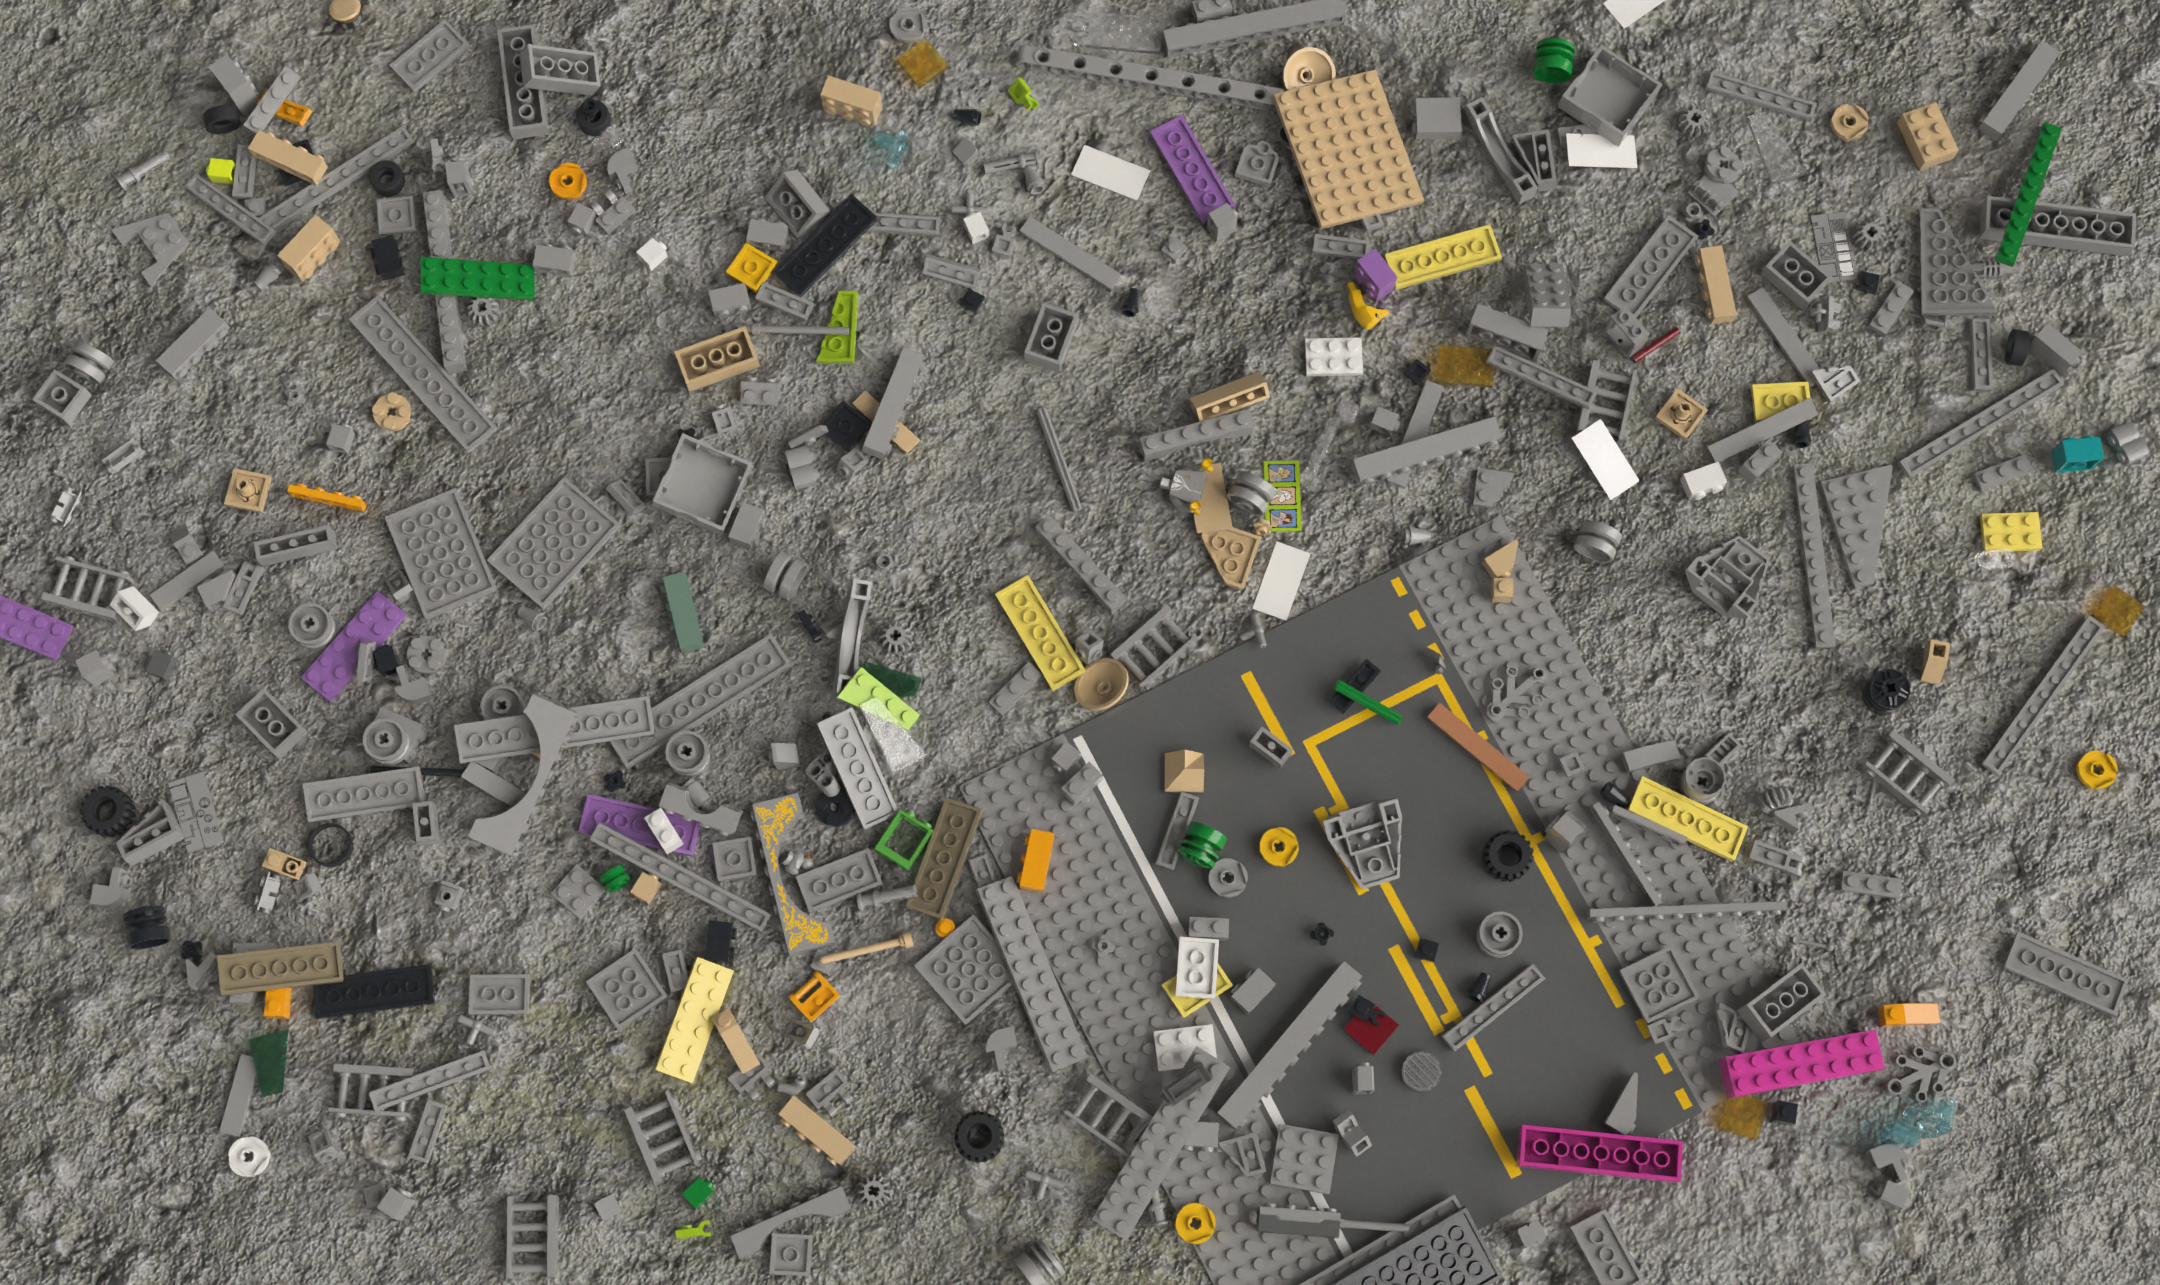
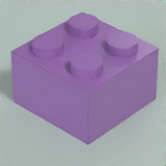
M1373 249L1357 260L1354 271V278L1357 283L1364 286L1367 296L1370 299L1373 298L1375 302L1394 291L1398 277L1376 249Z

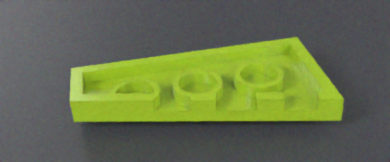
M858 291L838 292L832 310V317L827 327H849V335L826 334L821 345L820 354L816 360L817 364L855 363Z
M862 667L858 668L836 696L906 730H909L920 716Z

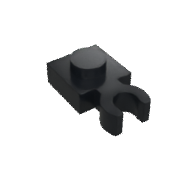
M805 610L797 613L815 644L820 642L822 637L814 627L816 621L811 613L807 614Z
M1360 995L1357 996L1348 1013L1363 1022H1366L1368 1018L1371 1019L1372 1024L1377 1027L1380 1026V1023L1376 1021L1375 1017L1379 1015L1384 1018L1386 1016L1382 1011H1374L1375 1004Z

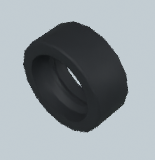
M220 105L212 107L203 114L205 128L212 134L229 133L238 129L241 125L239 111L234 106Z
M2011 330L2005 349L2006 364L2022 366L2025 363L2030 344V334L2028 331Z

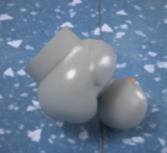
M790 850L785 851L780 860L786 872L792 875L798 874L800 867L803 870H810L814 864L810 855L804 857V854L798 850L793 852Z

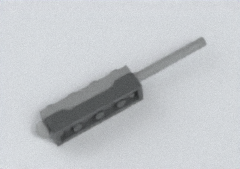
M1264 1203V1207L1260 1206V1210L1255 1209L1249 1214L1250 1222L1256 1225L1257 1221H1259L1258 1232L1339 1239L1340 1227L1409 1232V1224L1344 1220L1340 1218L1341 1213H1336L1337 1209L1324 1208V1211H1316V1207L1304 1206V1210L1296 1209L1295 1205H1284V1208H1276V1204Z

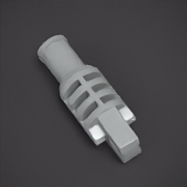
M1995 260L1977 261L1976 264H1971L1979 278L2001 277L2004 274H2020L2021 272L2020 262H2015L2013 267L1996 262Z

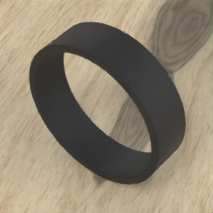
M322 824L311 833L308 839V851L310 856L320 865L336 867L346 862L351 856L353 839L350 833L338 824ZM330 827L342 829L346 833L349 842L345 855L333 863L318 861L313 853V842L317 834Z

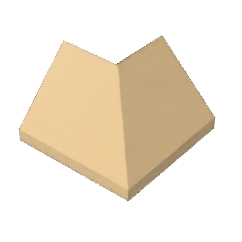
M1189 750L1165 753V792L1203 793L1204 754Z

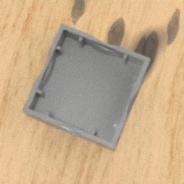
M1600 45L1588 61L1584 71L1576 77L1563 94L1558 108L1619 147L1656 98L1663 84L1642 70L1629 65L1623 58Z
M682 433L672 456L670 466L653 499L652 506L723 536L753 463L731 453L719 451L705 442Z

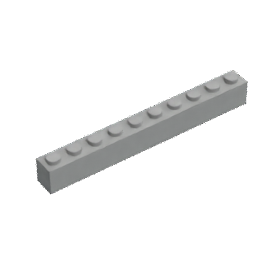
M1343 0L1294 2L1288 6L1279 5L1273 9H1259L1253 13L1247 14L1244 12L1233 17L1224 16L1218 20H1204L1198 24L1188 23L1177 28L1169 27L1163 30V41L1167 58L1345 23L1346 12Z
M442 190L423 192L431 258L453 259L446 198ZM435 294L444 367L448 374L467 371L458 296Z
M1344 961L1218 1111L1217 1115L1234 1130L1237 1127L1242 1128L1249 1120L1246 1116L1250 1111L1255 1113L1261 1106V1103H1259L1260 1099L1263 1096L1267 1098L1274 1090L1271 1086L1275 1081L1280 1083L1287 1074L1284 1072L1288 1066L1293 1067L1299 1060L1297 1057L1299 1052L1302 1050L1305 1053L1312 1043L1309 1040L1314 1035L1318 1037L1324 1030L1322 1026L1326 1020L1330 1022L1337 1013L1334 1010L1339 1005L1343 1007L1349 1000L1347 996L1351 990L1355 992L1362 984L1359 981L1362 975Z

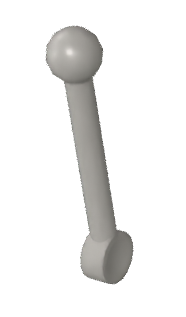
M1874 777L1869 801L1865 806L1867 811H1872L1873 809L1872 801L1877 782Z
M1798 936L1792 939L1794 944L1802 943L1825 948L1827 951L1833 950L1832 944L1825 945L1806 941Z

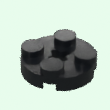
M842 789L833 797H828L822 792L815 802L817 817L824 825L841 827L847 824L853 816L854 808L847 792ZM832 803L840 805L838 812L829 810Z

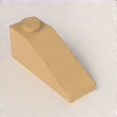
M728 1008L712 1017L715 1026L742 1074L760 1065L731 1010Z

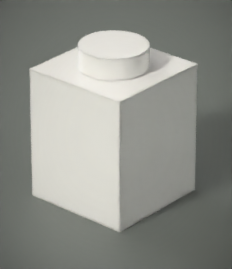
M981 212L970 213L966 218H963L964 227L972 244L990 238L989 229Z
M651 238L636 252L639 260L650 271L668 257L666 246L660 240L657 242L654 238Z

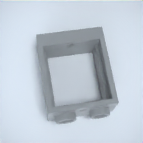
M1626 306L1611 316L1604 330L1606 336L1627 360L1643 348L1650 335Z

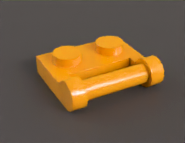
M817 970L813 973L814 976L797 992L791 993L788 996L811 1023L841 996ZM820 982L822 986L806 1001L801 1003L799 999Z

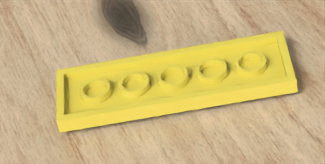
M1486 225L1384 254V259L1398 277L1395 285V290L1501 261L1502 256L1491 225Z
M1028 575L995 594L1052 691L1086 673L1085 668Z
M1644 776L1640 778L1627 809L1632 813L1686 836L1687 841L1731 862L1735 861L1748 826Z
M699 957L695 958L654 1070L693 1083L714 1026L712 1017L719 1013L734 972L733 970Z

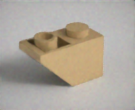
M1931 639L1925 644L1920 676L1921 682L1940 684L1948 662L1950 643Z
M270 848L262 866L274 873L299 880L307 862Z

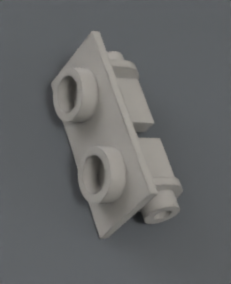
M131 438L101 460L107 469L114 474L143 454L144 451L134 438Z
M67 486L65 489H62L57 501L63 505L62 507L54 505L49 515L51 517L49 521L55 523L56 526L65 527L70 522L71 514L74 508L78 506L82 493L75 492Z
M267 872L265 876H261L258 887H261L259 895H255L253 901L254 911L262 908L261 912L266 914L272 911L276 897L269 896V893L277 894L281 883L280 876L273 874L272 877H269L270 872Z

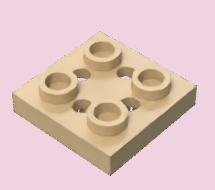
M1677 388L1655 419L1686 440L1708 409Z
M233 469L224 505L263 513L272 477L266 474Z

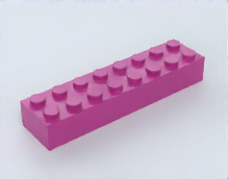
M1876 1029L1727 1056L1718 1060L1727 1099L1867 1074L1885 1069Z
M1521 1125L1518 1135L1516 1167L1678 1183L1681 1182L1683 1141Z

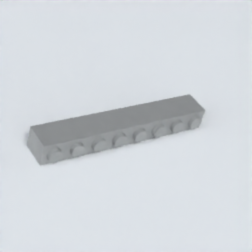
M1491 417L1353 459L1350 464L1357 484L1363 482V485L1373 483L1374 479L1381 477V480L1390 478L1392 473L1395 472L1399 474L1409 472L1411 467L1420 469L1426 467L1427 463L1434 461V464L1443 462L1445 457L1452 456V458L1462 456V452L1465 451L1473 453L1479 451L1480 447L1487 445V448L1496 446L1498 441L1502 439L1496 417Z

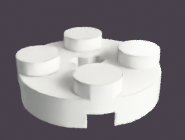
M240 1138L229 1149V1165L240 1176L255 1177L266 1169L271 1153L266 1143L259 1138ZM246 1152H247V1153L253 1152V1160H252V1161H250V1160L247 1161V1162L245 1161V1159H246L245 1153H246Z

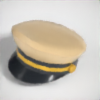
M333 0L331 2L329 13L342 28L354 29L362 20L359 0Z

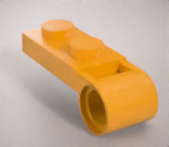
M266 89V90L264 91V93L262 94V96L260 97V99H259L258 102L256 103V106H257L258 103L261 101V99L263 98V96L266 94V92L268 91V89ZM285 100L274 117L303 127L312 111L308 107Z

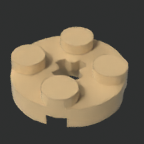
M1844 104L1833 113L1830 126L1839 138L1845 142H1850L1864 135L1868 128L1869 119L1865 110L1860 106ZM1845 119L1849 121L1852 119L1854 121L1852 123L1853 126L1847 125Z
M391 392L380 397L372 407L374 420L384 430L399 431L410 422L411 406L403 396ZM390 409H397L395 416H388Z

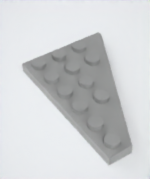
M1939 208L1920 209L1921 316L1997 315V307L1995 308L1990 295L1984 289L1982 281L1973 270L1968 257L1964 254L1960 243L1954 237L1948 222L1943 218Z
M1892 464L1820 482L1825 503L1854 590L1874 584L1893 469Z

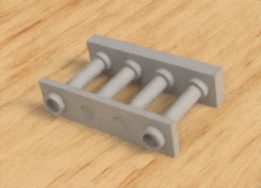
M1593 360L1590 365L1586 387L1597 391L1598 396L1625 402L1623 412L1596 406L1595 403H1592L1589 410L1581 407L1575 435L1594 424L1588 420L1589 414L1597 413L1621 419L1619 429L1606 426L1611 435L1617 436L1616 444L1620 445L1622 440H1626L1628 429H1625L1633 389L1637 388L1639 377H1636L1637 370L1634 369L1630 377L1602 371V368H1599L1600 361ZM1603 378L1628 384L1627 394L1598 388L1596 380Z
M65 555L63 558L56 556L55 560L62 565L54 590L50 594L43 592L41 600L49 605L119 623L121 616L110 606V603L117 592L122 590L124 582L133 584L134 580L129 576V573L123 570L114 572L76 562L74 558ZM70 567L79 569L80 572L72 595L68 598L62 597L61 591ZM88 572L98 574L90 600L86 603L80 602L79 596ZM106 577L116 579L108 605H105V608L99 607L97 601Z
M1167 604L1110 654V658L1123 662L1142 682L1139 684L1141 692L1144 689H1150L1155 684L1154 680L1185 652H1191L1197 646L1198 636L1195 634L1189 639L1171 620L1172 609ZM1161 623L1166 625L1184 644L1179 650L1175 651L1158 634L1156 628ZM1145 637H1152L1170 658L1161 664L1143 645L1142 640ZM1133 648L1134 650L1137 649L1156 669L1148 677L1128 657V653Z
M1892 730L1884 738L1887 746L1872 764L1867 761L1860 768L1864 770L1863 773L1871 779L1874 777L1878 783L1907 805L1912 814L1922 818L1929 812L1924 806L1937 790L1942 787L1946 789L1955 779L1895 730ZM1893 750H1898L1903 758L1890 774L1885 776L1878 768ZM1909 762L1914 763L1918 767V771L1905 787L1901 789L1893 781ZM1924 775H1928L1933 779L1934 783L1917 802L1909 793Z
M334 1063L333 1072L341 1077L337 1108H328V1112L334 1113V1117L346 1118V1114L394 1117L393 1121L405 1122L406 1118H412V1114L405 1112L406 1101L397 1104L396 1112L385 1111V1109L375 1112V1110H365L368 1079H371V1076H378L380 1089L388 1086V1080L391 1077H398V1081H402L417 1075V1070L412 1068ZM351 1074L359 1075L358 1078H360L357 1109H345L348 1079L351 1078Z
M1092 1072L1087 1078V1081L1090 1082V1087L1074 1111L1068 1108L1064 1112L1067 1115L1066 1119L1075 1125L1079 1123L1117 1150L1115 1153L1121 1158H1129L1132 1153L1129 1149L1145 1125H1149L1154 1114ZM1101 1090L1106 1093V1099L1089 1123L1080 1117V1114L1095 1092ZM1117 1101L1123 1105L1121 1107L1122 1111L1105 1134L1097 1129L1096 1126L1111 1104ZM1133 1112L1139 1116V1121L1124 1144L1120 1145L1113 1140V1137L1127 1116Z
M669 1090L665 1092L668 1098L641 1111H635L633 1107L624 1110L650 1175L656 1185L664 1182L662 1177L666 1173L693 1161L695 1166L699 1167L701 1166L700 1160H702L698 1148L694 1149L677 1108V1105H679L678 1098L675 1093L671 1094ZM671 1106L675 1115L674 1118L649 1129H642L640 1122L643 1121V1118ZM679 1125L682 1136L655 1148L649 1146L647 1140L651 1136ZM684 1143L687 1144L690 1152L689 1155L664 1166L657 1165L655 1158H658L657 1155Z
M548 1195V1200L533 1203H515V1198L508 1196L507 1201L504 1202V1213L507 1214V1263L503 1264V1274L506 1275V1279H514V1273L544 1272L548 1278H558L559 1196ZM544 1210L547 1212V1220L544 1223H515V1211ZM544 1231L547 1233V1241H544V1243L514 1244V1232ZM544 1251V1253H547V1261H544L542 1264H514V1252Z

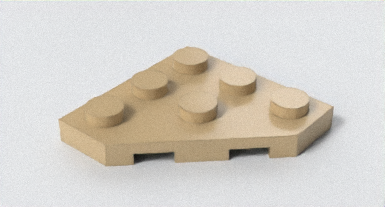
M1236 528L1202 533L1201 539L1224 584L1243 591L1261 541V536Z

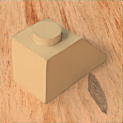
M1516 539L1484 559L1482 565L1492 579L1508 578L1511 576L1510 573L1514 566L1518 546Z

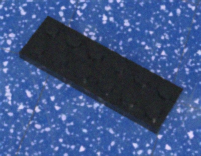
M850 194L778 266L774 274L799 297H802L878 221V217L854 195Z
M432 965L343 975V982L313 985L315 1019L435 1004Z

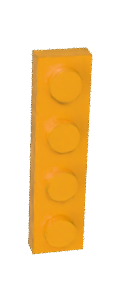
M296 483V485L289 484L287 490L291 497L365 512L367 506L359 496L351 495V497H347L337 491L328 493L318 487L309 489L306 485Z

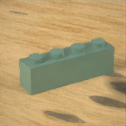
M686 572L663 577L664 583L661 584L663 594H667L668 601L665 604L668 613H672L673 619L670 620L672 631L676 630L677 637L674 638L676 648H680L682 653L705 648Z

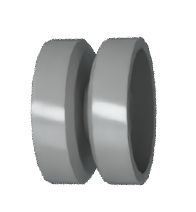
M77 340L72 348L75 355H68L63 362L64 366L78 376L100 385L105 378L102 370L109 371L114 361L95 347Z
M1242 471L1235 480L1237 486L1231 487L1227 498L1241 510L1255 516H1263L1268 508L1266 502L1272 501L1276 490L1264 479L1252 473Z
M1593 520L1584 521L1579 530L1581 536L1576 538L1573 545L1574 550L1588 559L1601 563H1611L1616 555L1615 548L1620 545L1622 534L1605 523Z
M784 551L780 552L766 575L764 589L771 593L778 591L779 597L787 601L790 600L802 583L807 570V563L800 559L793 561L792 555Z
M306 603L297 607L289 618L288 627L291 635L304 648L309 650H320L327 647L336 636L337 625L334 618L323 606L316 603Z
M505 685L495 686L488 690L483 696L480 705L481 713L485 720L526 714L525 709L527 707L526 702L518 691Z
M380 718L373 721L366 728L363 734V746L365 751L378 763L395 765L402 762L408 756L411 749V739L408 732L397 721L390 718Z
M688 730L681 731L673 735L667 742L665 749L666 759L673 771L678 775L688 778L696 777L709 766L711 759L710 749L703 737L698 733Z
M1504 911L1493 912L1486 916L1476 932L1479 948L1487 956L1493 958H1504L1512 954L1521 943L1523 936L1522 926L1518 919ZM1497 932L1501 933L1502 938H1499V934H1496V933H1497Z

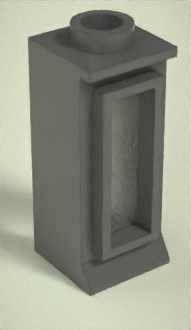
M1200 1062L1163 1088L1161 1097L1167 1105L1171 1103L1172 1106H1175L1213 1078L1204 1067V1064Z

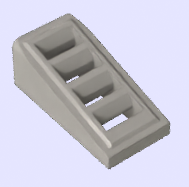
M1728 732L1703 757L1716 760L1723 766L1742 745ZM1726 741L1734 749L1729 748L1724 742Z

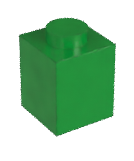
M699 1177L682 1195L698 1210L715 1194L712 1190L714 1185L707 1178L703 1180Z

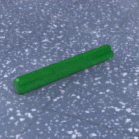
M1337 680L1334 684V690L1396 725L1400 724L1403 718L1401 714L1341 680Z

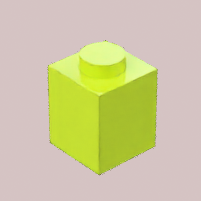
M211 158L210 164L206 167V174L213 183L233 184L235 163L233 160Z

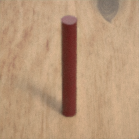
M1675 327L1631 357L1634 363L1638 362L1680 334L1679 328Z

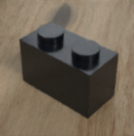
M390 235L371 240L373 247L370 248L372 258H376L377 264L374 267L377 276L380 275L383 281L405 275L398 244L394 236Z
M709 920L704 960L712 963L730 964V959H734L735 948L732 947V943L737 938V928H734L735 925L732 922Z

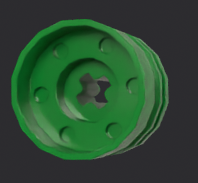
M1546 38L1538 41L1533 68L1534 77L1547 83H1564L1569 81L1572 77V61L1574 60L1575 46L1571 42L1560 38Z
M1191 821L1185 832L1191 841L1183 839L1181 841L1182 846L1178 847L1177 853L1195 866L1213 870L1215 866L1213 861H1217L1219 857L1212 850L1222 851L1227 837L1205 824Z

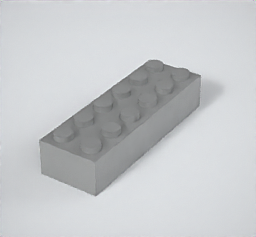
M534 24L498 29L509 130L513 140L548 135L550 130L545 91L523 88L520 53L528 44L539 45Z

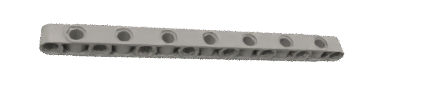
M1028 45L1019 46L1015 63L1019 68L1274 112L1278 111L1273 95L1285 92L1281 88ZM1045 58L1047 61L1040 62L1039 60ZM1080 64V65H1082L1083 67H1082V68H1076L1075 65ZM1111 71H1118L1119 73L1112 74ZM1148 77H1154L1155 79H1154V80H1148L1147 78H1148ZM1190 83L1191 86L1186 87L1183 84ZM1226 89L1227 92L1222 93L1219 90ZM1256 95H1261V96H1263L1264 98L1258 99V98H1256L1255 96H1256Z

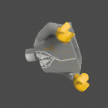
M1206 458L1202 463L1176 470L1174 479L1162 478L1160 488L1170 490L1169 500L1181 513L1200 514L1198 508H1203L1199 499L1201 500L1207 480V473L1205 471L1213 472L1214 470L1209 466L1214 464L1211 459Z

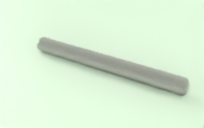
M1045 407L1037 410L1039 421L1072 512H1077L1081 510L1082 506L1047 409Z

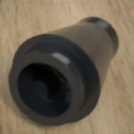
M977 109L954 110V120L972 127L980 125L981 111Z
M1130 288L1120 307L1121 313L1127 317H1134L1139 312L1140 291L1138 289Z
M1808 420L1796 425L1792 438L1795 447L1806 448L1811 442Z
M1608 781L1600 791L1603 799L1622 808L1626 807L1630 801V798L1615 783Z
M1481 972L1479 977L1468 988L1467 997L1476 1003H1481L1482 1000H1485L1491 976Z

